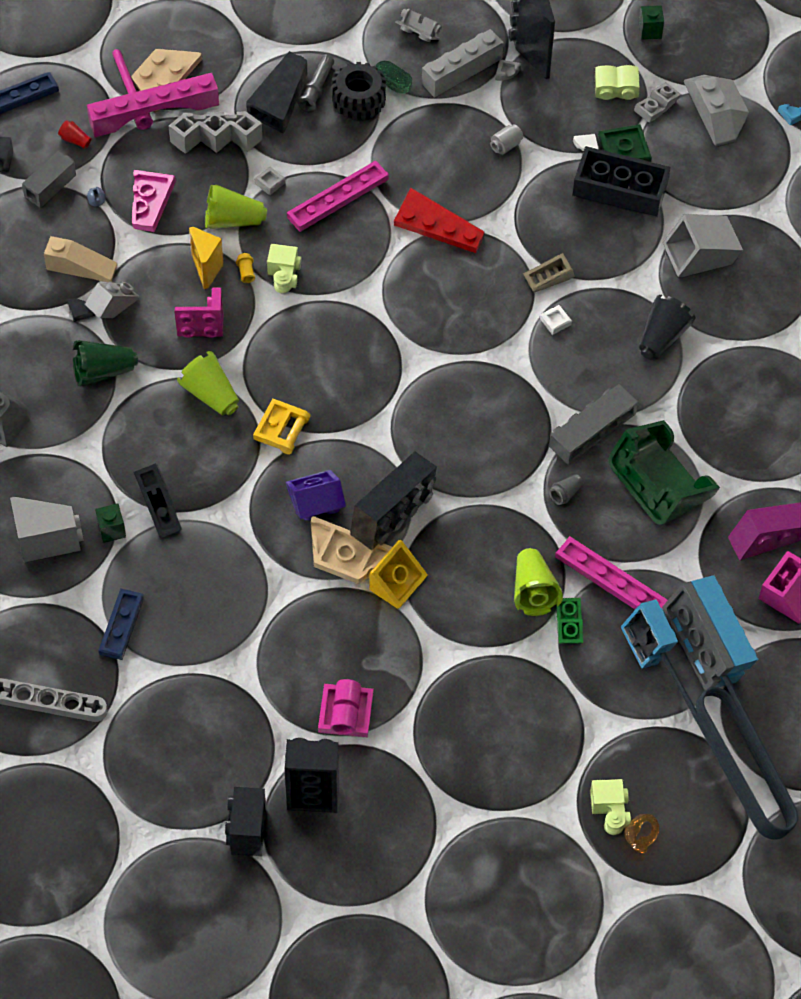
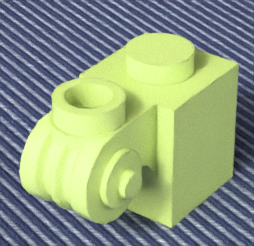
M271 244L267 260L268 275L274 276L275 291L286 293L291 288H296L298 275L295 272L300 270L301 267L298 247Z
M622 779L592 780L590 789L592 814H607L604 823L605 831L611 835L620 834L625 827L631 826L630 812H625L624 804H628V789L623 788Z

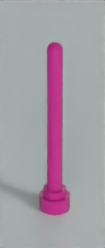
M115 49L112 54L128 94L137 92L120 50ZM150 113L141 114L134 119L137 128L140 130L148 129L153 124Z

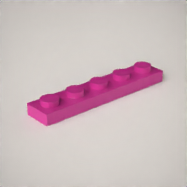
M375 160L288 211L287 218L301 232L389 180V174Z
M570 536L555 554V558L633 609H636L640 603L656 599L662 608L668 601Z

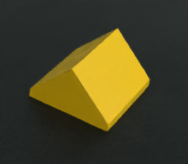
M190 227L191 255L203 288L207 289L223 267L222 238L198 228Z
M398 540L369 573V590L395 608H400L428 574L403 541Z

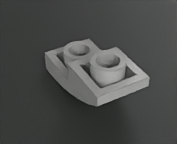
M665 82L651 91L650 97L637 103L634 111L650 123L666 112L681 97V94Z

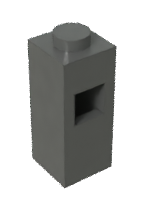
M57 151L22 183L24 197L41 208L76 176L74 160L70 156H65Z

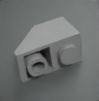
M98 282L85 305L99 318H114L137 301L139 295L126 282Z

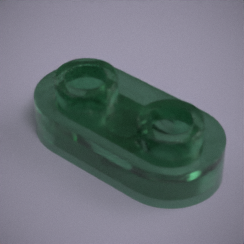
M380 61L375 65L378 67V71H382L388 88L400 94L411 90L412 77L409 73L390 61Z

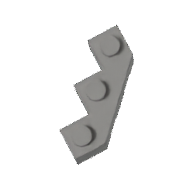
M246 111L237 112V114L224 115V112H206V115L195 116L193 113H183L169 125L170 142L185 154L199 142H203L217 153L230 141H233L248 152L262 140V123Z

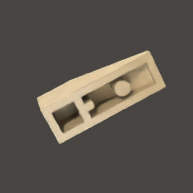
M50 236L44 252L47 270L104 282H112L118 266L117 262L72 240Z

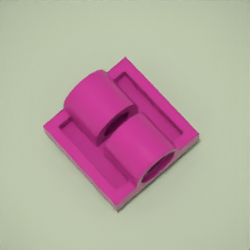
M349 679L339 680L336 685L324 684L318 733L368 738L373 689L362 688L360 683Z

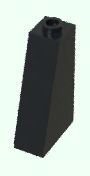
M289 51L246 101L247 113L261 123L284 133L308 74L307 60L301 55H296Z

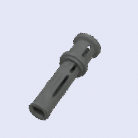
M327 55L322 56L311 82L305 85L304 94L298 99L299 107L305 111H314L317 106V99L323 94L322 86L335 62L334 58L330 55L327 61H325Z

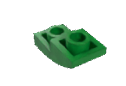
M563 598L558 607L556 604L558 644H583L581 598Z

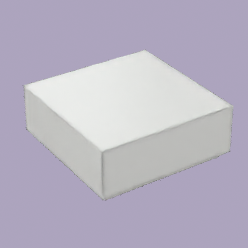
M560 305L540 315V320L552 335L571 326L572 320Z

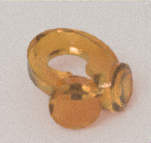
M651 814L638 815L631 821L629 826L625 827L626 841L631 844L630 846L633 850L641 854H646L647 846L656 840L659 833V823ZM648 821L652 826L651 833L648 836H641L636 840V835L640 832L642 823Z

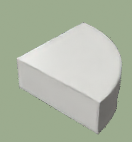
M595 134L574 136L573 138L574 145L578 149L580 148L584 151L585 146L598 149Z

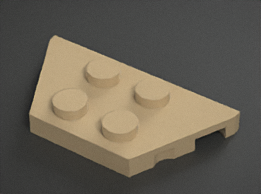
M155 49L135 71L131 79L135 88L139 91L185 80L202 60V54L199 52Z
M314 516L311 518L314 567L359 584L369 577V573L392 548V546L383 543L370 550L352 537L350 530Z

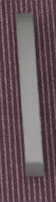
M0 678V687L4 688V691L0 693V704L92 722L102 721L107 716V704L101 697ZM21 691L31 693L27 700H19L17 695ZM46 695H51L55 698L54 702L50 705L42 704L41 699ZM69 700L79 702L78 707L73 710L67 709L65 704ZM84 702H86V706H87V707H84V710H85V711H83V706H84L83 703H84ZM96 705H99L100 710H97L96 713H92V709H94Z

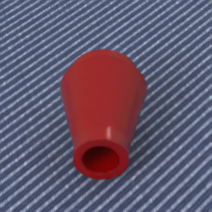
M66 120L58 131V135L61 136L62 140L84 149L92 141V138L74 121Z

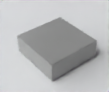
M268 167L254 178L255 184L269 195L286 183L285 178L272 167Z

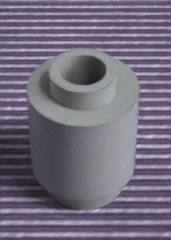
M508 125L491 136L490 145L496 153L503 155L520 144L523 139V133L517 125Z

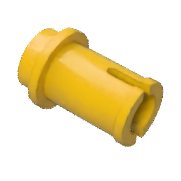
M248 253L238 255L236 260L243 283H251L255 280L252 266L254 260Z

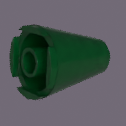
M83 340L74 341L73 350H77L76 357H72L73 370L76 382H80L78 384L79 387L133 371L134 366L138 365L137 353L133 352L130 347Z

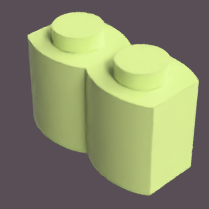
M632 65L595 67L596 98L610 100L618 97L631 100L639 97L638 67Z

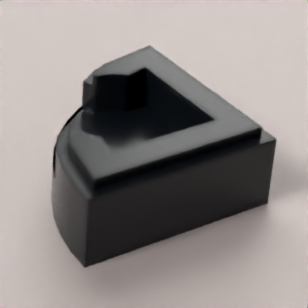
M80 299L67 300L74 322L96 316L85 305L86 301Z

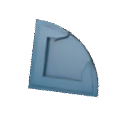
M789 104L778 107V112L789 125L801 121V107L797 108L789 106Z

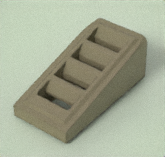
M563 253L523 273L533 293L575 277L573 269ZM553 270L555 275L552 276L549 271ZM545 273L547 279L544 280L541 274ZM537 276L540 282L536 284L532 277Z

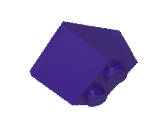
M331 470L286 482L295 512L300 519L311 520L312 516L318 517L317 514L325 512L327 514H334L339 512L340 508L346 507L341 481Z

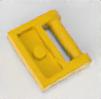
M272 398L253 434V439L278 448L285 454H292L295 448L294 443L304 424L308 423L311 415L303 409ZM291 417H294L296 421L286 440L280 438Z

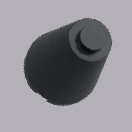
M659 294L654 299L639 344L641 355L649 360L653 358L658 359L696 319L695 315L691 317L689 314L691 309L671 296L663 299L661 298L662 295Z

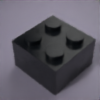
M234 787L233 796H228L227 810L229 811V819H226L225 823L226 845H230L231 855L262 856L266 819L265 788Z

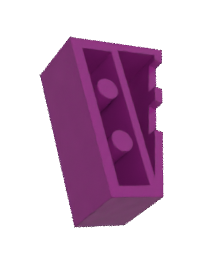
M801 502L747 510L728 536L739 560L801 541Z

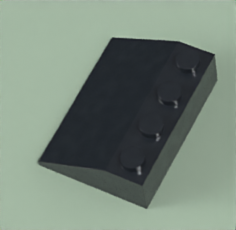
M511 0L513 14L510 15V25L512 28L508 30L510 42L513 41L515 49L545 79H549L555 30V18L550 1Z

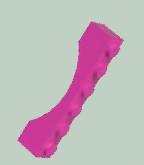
M208 73L87 104L89 123L94 137L114 133L139 115L155 110L181 107L199 111L219 105L218 87L213 74Z

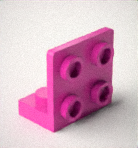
M212 288V297H207V307H175L177 336L186 338L193 336H206L209 338L223 336L224 313L221 288Z

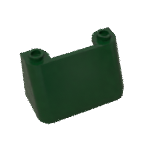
M665 420L626 429L611 451L608 461L612 471L650 518L659 525L669 523L709 500L720 488L714 479L708 475L701 476L695 481L670 451L674 442V433Z

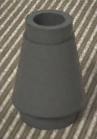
M574 474L554 483L549 490L551 499L558 505L567 504L583 486V479L578 474Z

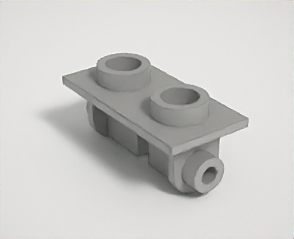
M403 9L401 12L402 21H395V23L401 25L400 29L408 33L414 31L420 34L419 38L427 42L439 40V37L435 36L441 30L439 23L427 17H424L422 23H419L422 15L411 9Z

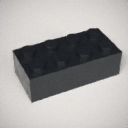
M585 146L574 178L572 196L658 217L668 185L671 167Z
M414 451L355 504L350 535L370 550H373L378 544L382 545L392 531L399 530L404 520L408 517H413L423 503L427 504L431 500L433 485L436 482L437 466Z
M300 737L293 740L287 739L284 766L287 810L337 813L339 742H333L330 739L310 741Z

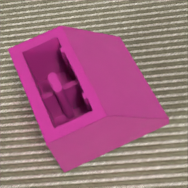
M787 551L763 583L758 599L798 624L801 623V558Z

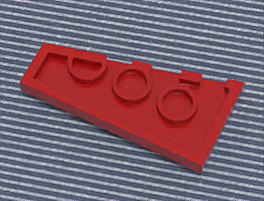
M410 188L394 219V226L477 253L485 231Z

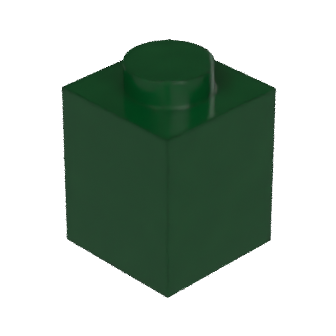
M641 6L639 16L641 39H662L664 28L662 6Z
M118 503L95 509L103 543L126 538L124 521Z

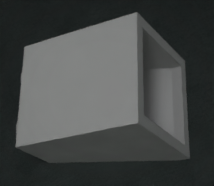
M683 214L662 242L678 277H685L732 265L743 251L728 217L722 215Z
M19 497L10 498L24 562L81 551L79 541H84L79 515L73 514L72 506Z

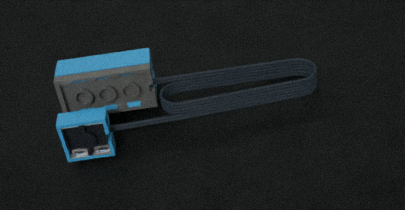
M715 576L682 583L662 608L657 599L640 603L623 623L621 629L641 669L658 665L663 659L754 827L761 835L768 839L778 840L785 837L798 823L796 806L732 685L745 674L744 670L750 669L758 661V658ZM665 614H666V616H667V618H668V620H669V622H670V624H671V626H672L673 629H671V627H670V625H669V623H668V621H667V619H666V617H665ZM676 635L705 690L696 701V708L666 654L678 642ZM727 686L729 692L719 687ZM706 696L717 697L728 707L785 818L786 828L776 827L765 816L705 708L704 699Z

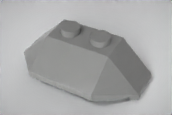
M708 75L685 79L684 84L715 147L735 142L749 115V111L734 81Z

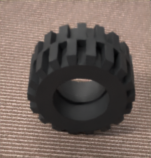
M356 62V64L348 63L347 67H340V71H336L332 79V101L334 108H337L339 114L344 113V117H352V120H357V118L366 120V117L373 118L375 113L379 114L381 108H384L386 101V79L383 77L382 71H378L376 66L371 67L370 63L361 64V62ZM354 90H363L364 92H354Z

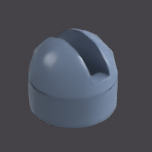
M99 187L89 189L87 194L88 203L92 206H101L105 202L104 191Z

